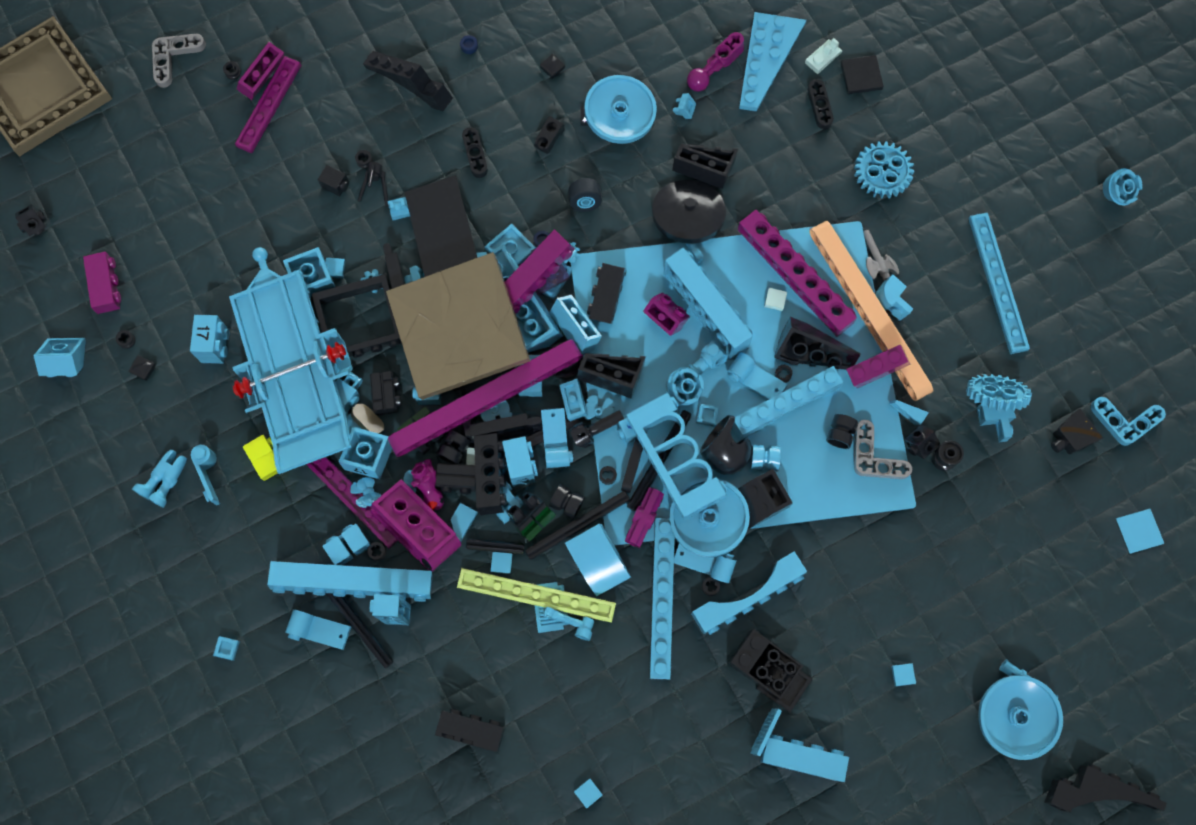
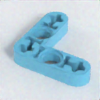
M1099 397L1091 403V410L1112 436L1124 446L1135 442L1160 423L1166 415L1164 408L1159 405H1153L1128 423L1107 398ZM1102 403L1104 407L1099 409L1097 406ZM1156 411L1158 413L1157 417L1149 420L1148 417ZM1110 417L1117 418V426H1113L1110 424ZM1137 421L1144 422V430H1140L1137 427ZM1131 430L1134 432L1128 439H1124L1123 436Z

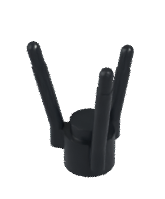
M376 162L368 164L358 202L362 199L367 182L368 187H371L372 181H379L381 179L385 206H389L385 181L386 172L382 171L383 166Z

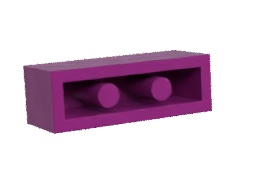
M268 42L238 81L237 90L253 100L281 63L284 52Z
M106 252L83 256L91 308L97 314L120 309L121 295L117 291L116 286L119 284V281L114 273V268H116L114 258L110 257Z
M898 345L846 370L854 387L858 389L911 364L903 347Z

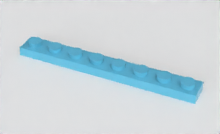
M655 518L650 679L670 680L675 536L671 529L670 518Z

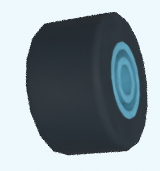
M583 178L572 182L569 186V203L574 210L589 212L601 205V187L597 181Z

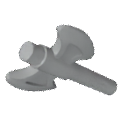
M865 230L863 232L864 238L874 258L873 260L871 257H868L866 260V267L870 276L875 279L877 273H880L885 281L890 277L889 271L898 275L899 269L895 261L887 254L884 256V259L881 257L870 231Z

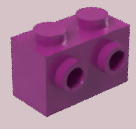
M663 292L652 297L643 310L649 318L670 336L680 331L690 318L682 307L676 305L671 297Z

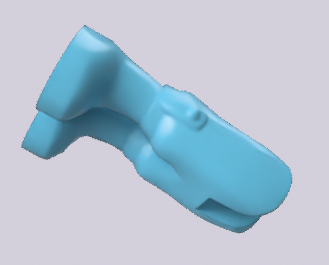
M170 449L153 469L146 484H136L132 490L164 508L167 503L166 496L170 488H173L177 483L187 458L181 455L175 460L177 453ZM162 481V484L159 487V489L156 492H154L159 482Z

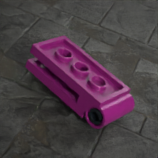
M402 479L372 503L370 513L417 560H420L422 565L429 571L433 572L461 546L456 533Z

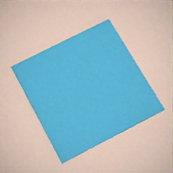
M1151 509L1116 518L1130 554L1164 544Z

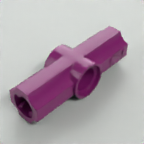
M648 488L641 506H638L632 520L633 523L627 533L625 542L634 547H641L648 529H651L657 516L656 512L664 497L662 492L654 488Z

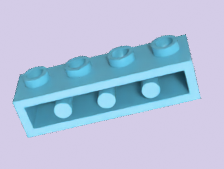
M771 734L762 752L760 762L838 782H845L849 757L843 756V751L832 749L830 753L823 751L824 747L811 744L810 748L803 746L802 741L791 739V743L783 741V737Z

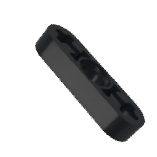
M814 79L809 83L807 91L815 121L820 129H829L834 117L825 84L819 79ZM814 86H816V88L819 89L818 96H816V89H813ZM823 101L825 103V107H817L816 102ZM823 113H825V114H824L825 120H828L827 123H825V121L822 120Z
M466 128L462 133L471 172L474 177L482 178L486 176L488 169L479 134L475 128ZM469 134L473 136L474 143L472 144L470 143ZM473 149H478L480 154L472 156L470 152ZM479 161L482 171L477 170L476 162Z
M637 437L635 438L621 491L627 493L631 492L643 447Z

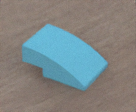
M602 524L590 528L565 543L576 565L596 596L631 578L614 543L611 542Z

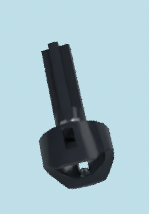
M618 410L589 426L581 421L573 426L571 436L577 446L587 448L594 444V435L618 424L619 421L624 420V416Z

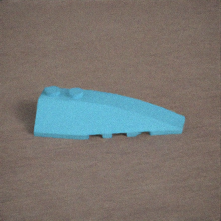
M502 244L492 252L497 257L504 281H506L519 266ZM535 291L533 297L528 302H524L516 314L528 352L549 347L563 337L559 327Z

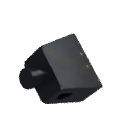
M1078 409L1053 432L1057 440L1051 443V447L1056 453L1065 449L1070 455L1103 439V437L1083 411Z

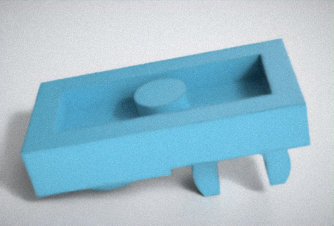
M574 379L561 384L560 389L568 420L571 422L588 416L579 380Z

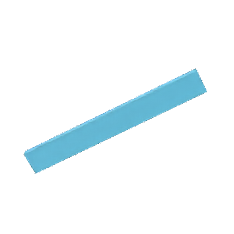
M988 212L972 215L968 218L1009 353L1015 354L1028 351L1030 349Z

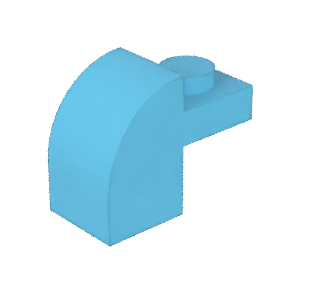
M892 274L881 284L875 295L885 311L889 310L894 317L901 321L911 313L913 308L900 297L907 286Z
M981 404L977 407L980 426L995 424L999 442H1007L1012 438L1013 426L1010 422L1016 418L1014 411L1007 409V411L999 409L998 411L994 407L989 409L987 405L981 406Z

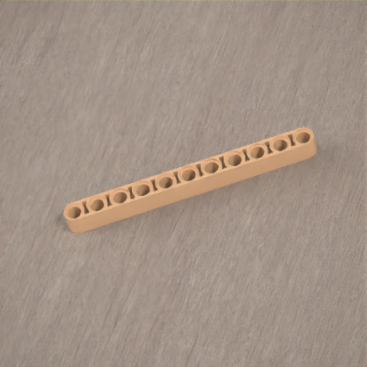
M825 221L811 228L809 232L812 240L882 352L898 345L903 347L911 365L897 370L895 373L911 398L917 401L932 393L933 386L832 225Z

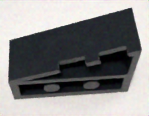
M681 144L675 155L672 171L723 189L735 163L738 149L721 150V147L709 149L700 145Z
M585 353L578 369L577 379L632 398L643 370L646 356L635 358L628 357V355L615 357L609 356V354Z

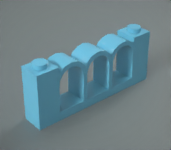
M666 393L628 413L626 417L683 520H686L725 499V492L728 490L722 480L719 482L717 477L712 479L710 465L706 461L698 459L699 448L697 442L693 438L684 435L685 423L683 418L677 414V407L679 405L674 397H670ZM673 420L677 422L681 429L679 434L654 448L645 431L663 421ZM684 443L691 446L694 451L693 457L667 472L658 455L677 444ZM692 467L704 469L708 476L707 481L681 496L671 478Z

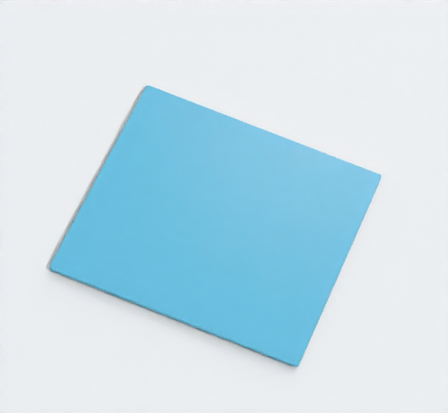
M857 221L831 224L875 294L873 279L866 267L868 253L862 223ZM813 227L779 230L784 240L786 239L791 243L796 253H800L804 257L805 262L817 271L818 276L828 282L830 289L841 296L843 303L854 310L857 319L853 325L838 337L831 332L743 235L711 238L704 242L695 243L705 259L700 264L696 260L695 263L703 267L706 277L717 285V291L721 296L724 295L728 299L732 310H736L741 316L740 320L744 325L747 324L753 332L749 348L742 353L750 356L755 361L756 366L773 376L778 366L785 364L791 367L793 374L789 382H787L788 386L784 391L828 369V366L816 365V367H811L809 364L791 365L774 358L781 332L790 317L815 327L859 352L860 357L856 364L882 353L879 345L812 240L809 230ZM676 242L582 253L579 257H576L574 263H571L575 300L588 318L590 316L587 314L589 303L593 304L594 296H591L594 285L598 284L599 279L596 277L598 266L602 267V263H606L627 270L626 276L623 279V287L619 295L613 324L590 319L602 337L594 351L588 353L609 354V356L615 357L628 355V357L640 358V356H646L643 370L632 398L586 383L588 398L596 395L598 397V406L600 407L603 406L606 398H610L615 404L614 412L620 410L624 419L627 418L626 415L666 394V382L672 372L680 367H689V364L696 362L701 358L702 349L711 341H715L663 274L667 258L683 247L687 252H691L686 243ZM769 243L771 247H777L776 244ZM786 256L781 257L785 261L789 260ZM798 269L793 270L796 274H802ZM806 283L809 288H814L812 283ZM769 288L787 292L783 311L764 307ZM662 292L670 296L672 301L682 307L690 316L682 329L672 336L667 334L643 312L652 297ZM820 296V297H819V299H820L821 301H823V302H826V301H827V299H826L825 297H823V296ZM831 310L834 315H840L837 310ZM728 358V361L719 368H708L701 374L704 381V390H702L699 399L695 403L686 406L678 404L677 414L680 415L683 410L691 413V418L685 427L684 435L693 438L697 442L699 448L698 459L704 460L700 454V449L708 435L715 428L714 426L696 423L700 403L719 407L717 425L727 415L736 417L768 400L743 384L735 383L728 378L727 370L735 358L732 360ZM836 369L843 381L838 390L788 412L756 433L748 436L751 447L752 444L763 445L765 448L769 445L780 446L779 471H775L793 502L790 508L750 529L907 510L916 507L911 475L905 479L860 476L854 470L855 434H852L853 441L850 449L837 448L826 441L829 430L833 429L831 424L835 414L850 416L856 419L858 423L862 420H869L874 425V458L908 461L899 413L889 404L890 401L896 400L891 374L857 389L854 387L847 370ZM782 370L781 373H779L780 377L785 378L786 375H788L787 371ZM594 417L591 419V424L599 421L600 418ZM663 421L648 430L647 436L654 448L664 443L675 421ZM618 424L593 436L601 504L622 492V483L635 442L634 440L626 444L624 439H620L617 433ZM866 425L860 428L864 431V436L862 438L859 437V439L866 437V432L869 430L866 428ZM732 428L731 436L737 443L740 440ZM684 443L675 445L663 464L667 472L689 461L693 457L694 451L691 446ZM866 443L859 444L861 452H869V446ZM644 449L631 492L627 493L629 499H631L651 465V461ZM749 461L741 471L735 474L723 475L712 469V478L717 477L718 479L725 480L738 489L768 471L766 467L762 470H751ZM862 462L859 467H862V471H865L867 468H874L875 463L872 466H865V463ZM880 463L878 470L881 473H887L888 467L886 464ZM901 465V467L898 469L893 468L891 474H893L895 470H900L902 474H904L907 471V469H904ZM610 466L616 470L617 477L612 485H605L600 481L599 473L603 467ZM692 467L671 479L678 491H680L688 483L700 478H708L704 469ZM610 471L609 473L604 472L602 476L605 480L607 478L611 480L614 475ZM657 474L650 488L659 490L664 494V497L656 512V518H670L673 500ZM628 502L603 516L605 531L615 546L628 544L625 542V538L631 528L636 512L627 508ZM655 520L651 529H648L643 542L654 541Z

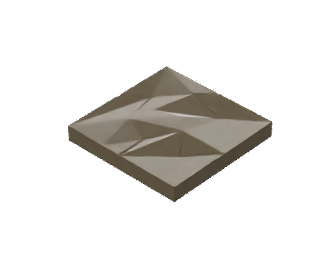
M54 16L0 48V131L19 157L112 100V97Z
M494 252L386 291L418 397L422 400L531 361Z

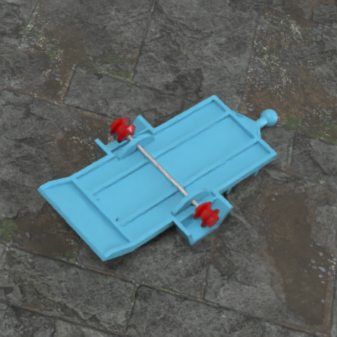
M262 247L254 249L252 256L259 263L260 271L247 290L229 296L248 359L247 362L232 367L233 371L242 380L241 383L238 380L234 381L233 391L236 396L241 398L245 397V393L247 394L249 406L245 409L246 413L262 407L273 444L277 473L281 474L351 448L347 418L335 379L348 375L353 370L345 342L336 329L333 328L320 333L317 324L319 321L315 317L309 298L310 291L306 288L302 272L296 270L284 276L276 274L268 269L266 263L267 251Z

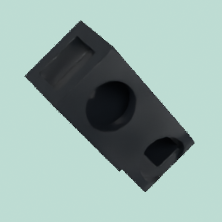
M549 116L539 132L534 147L548 154L559 136L565 131L564 124Z

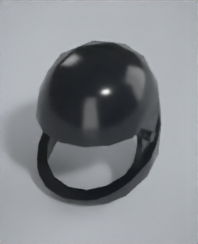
M727 415L716 425L700 449V454L704 461L713 470L723 475L735 474L741 471L748 464L752 456L751 443L748 437L736 443L731 436V429L735 421V417L732 415Z

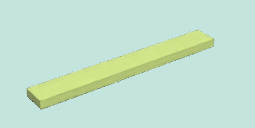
M461 568L457 588L540 607H550L554 610L611 623L616 603L463 568Z

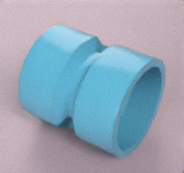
M752 444L750 469L762 470L766 467L767 471L771 469L779 471L780 446L769 445L765 448L763 445Z

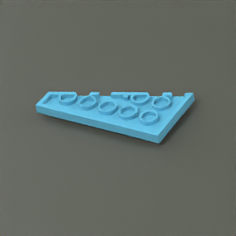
M758 12L754 13L739 109L758 110L807 20Z

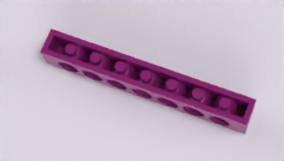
M755 210L739 222L738 231L836 337L854 324L857 319L854 310L843 303L841 296L830 289L828 282L818 276L817 271L805 262L804 257L800 253H796L791 243L782 238L779 230L768 223L763 213ZM756 230H762L764 234H759ZM769 243H774L777 247H771ZM786 256L789 260L785 261L781 257ZM798 269L802 274H796L793 270ZM806 283H812L814 288H809ZM823 296L827 299V301L823 302L819 299V297ZM831 310H837L840 315H834Z

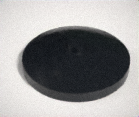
M679 180L664 186L656 194L652 206V217L658 230L674 241L687 244L704 242L714 237L721 230L726 216V207L721 195L711 186L695 180Z

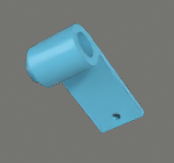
M742 352L738 354L727 370L728 378L731 381L743 384L768 400L784 392L788 386L787 383L756 366L755 361Z
M564 408L541 410L546 468L570 466V462H573V453L568 451Z
M197 445L191 451V459L205 488L203 494L207 502L210 500L215 505H219L220 502L206 472L207 469L215 465L217 461L216 454L205 445Z
M680 543L674 557L675 564L708 574L712 578L725 583L730 582L737 561L731 553L717 557L698 556L686 550Z
M293 609L285 633L289 634L288 638L296 641L304 638L344 650L351 626Z

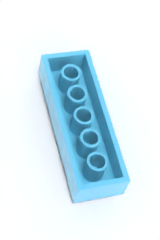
M683 247L667 258L664 265V276L714 340L727 353L728 358L732 360L740 352L748 349L753 337L751 328L747 324H743L739 313L736 310H732L729 306L728 299L724 295L721 296L717 291V285L706 277L703 267L695 263L692 253L687 252Z

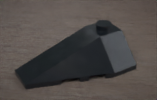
M793 317L788 319L783 328L774 358L791 365L809 364L811 367L820 365L828 366V368L834 366L835 369L843 370L854 366L860 357V353Z

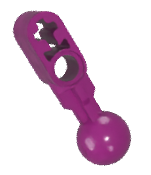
M734 32L730 34L716 48L715 53L707 60V65L704 68H696L690 71L687 76V84L690 89L697 92L705 90L709 85V77L723 67L729 66L744 51V37L741 33Z

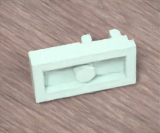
M835 38L832 40L828 39L806 59L805 64L815 73L819 74L842 53V50L838 47L839 42Z

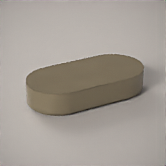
M357 404L353 407L351 417L361 429L378 434L382 433L384 423L368 406Z

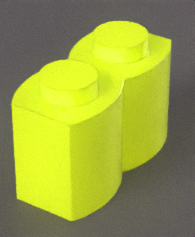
M261 435L243 446L263 481L278 474L270 437L267 438Z

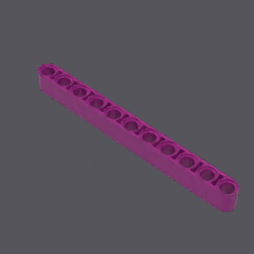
M568 340L532 359L530 362L511 370L393 433L387 440L397 457L402 456L576 363L583 355L574 340Z

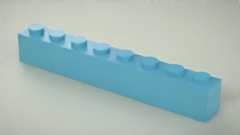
M271 561L267 585L275 593L293 591L294 594H305V592H313L314 595L324 596L325 593H333L337 597H345L346 594H351L356 598H365L366 595L374 596V594L400 595L404 600L406 598H414L415 601L424 602L426 599H431L433 574L432 571Z

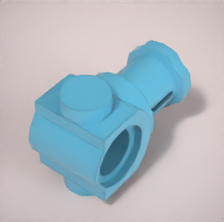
M711 341L702 349L701 358L688 366L701 375L708 368H719L728 361V355L716 341Z

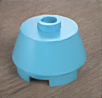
M1126 168L1117 170L1108 176L1103 183V194L1106 199L1122 206L1135 202L1138 199L1136 197L1139 190H1142L1141 177Z
M689 367L676 369L666 382V391L669 396L674 397L678 404L684 406L695 403L699 399L702 390H704V381L701 375Z

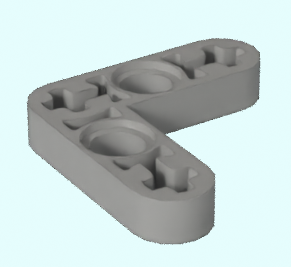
M200 34L161 37L153 41V77L159 87L165 88L172 83L171 55L197 53L205 49L206 43ZM178 42L184 43L181 48H175V44ZM160 60H167L165 65H158V62ZM161 72H163V74L165 75V77L163 78L162 81L160 80V79H162V73H161Z
M869 420L859 422L855 432V472L860 476L907 478L912 473L911 464L905 460L874 458V425ZM863 425H866V428L869 429L866 432V437L863 439H859V437L862 438L864 436V431L860 428H862ZM866 443L869 446V452H861L859 444ZM862 462L865 463V466H872L875 463L874 468H867L865 471H862V467H859ZM880 463L887 465V473H881L878 470ZM901 465L904 469H907V471L904 474H902L900 470H895L893 474H891L893 468L898 469L901 467Z

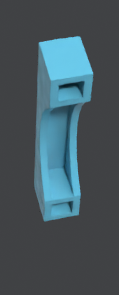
M832 366L736 416L732 428L739 440H742L788 412L838 390L843 381L835 367Z
M794 551L776 562L766 584L753 595L730 603L709 601L694 610L691 615L703 635L707 632L711 635L720 629V624L725 622L728 625L737 619V614L742 612L745 615L753 610L752 605L757 602L763 604L770 600L769 595L772 593L780 594L788 589L786 585L793 582L795 585L805 579L803 575L807 571Z

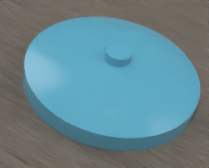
M625 75L608 76L596 82L589 90L584 106L585 118L591 130L600 138L618 144L631 143L644 137L652 128L657 111L656 101L650 89L641 81Z
M700 478L688 483L679 493L682 496L704 484L708 478ZM725 480L722 481L728 490L725 492L726 498L686 520H683L674 502H672L670 509L672 532L680 545L695 555L717 557L727 554L742 542L747 533L750 518L747 502L742 493Z
M1021 675L1004 677L993 683L986 690L979 705L978 719L983 736L996 751L1007 757L1018 760L1038 758L1050 751L1061 735L1063 712L1060 702L1047 685L1035 678Z

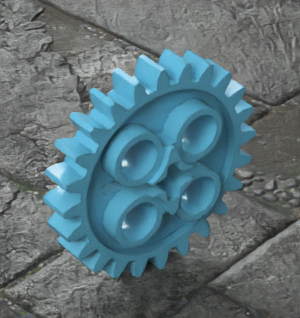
M878 141L876 147L871 143L869 148L865 147L863 152L859 153V158L855 161L854 170L856 172L854 176L859 177L857 183H863L861 189L867 187L866 193L868 194L872 191L873 197L877 193L880 194L881 199L884 194L887 195L888 199L892 193L896 197L899 192L903 193L905 188L909 187V182L913 179L914 170L912 167L914 163H909L911 157H905L907 151L901 152V146L897 149L894 148L895 143L888 146L886 141L884 146H882L880 141Z
M983 374V377L979 375L976 378L972 377L968 381L966 388L967 396H970L969 399H975L974 403H981V406L987 405L989 409L994 407L998 411L999 409L1015 411V408L1021 410L1022 407L1026 408L1030 404L1032 393H1030L1031 389H1027V385H1022L1023 382H1016V379L1010 380L1008 376L1002 378L1001 375L995 377L993 374L991 376Z

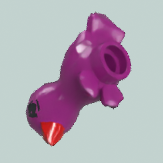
M427 459L416 463L411 471L413 481L410 484L422 491L424 495L423 501L433 511H438L444 504V497L435 488L436 471L431 465V460Z

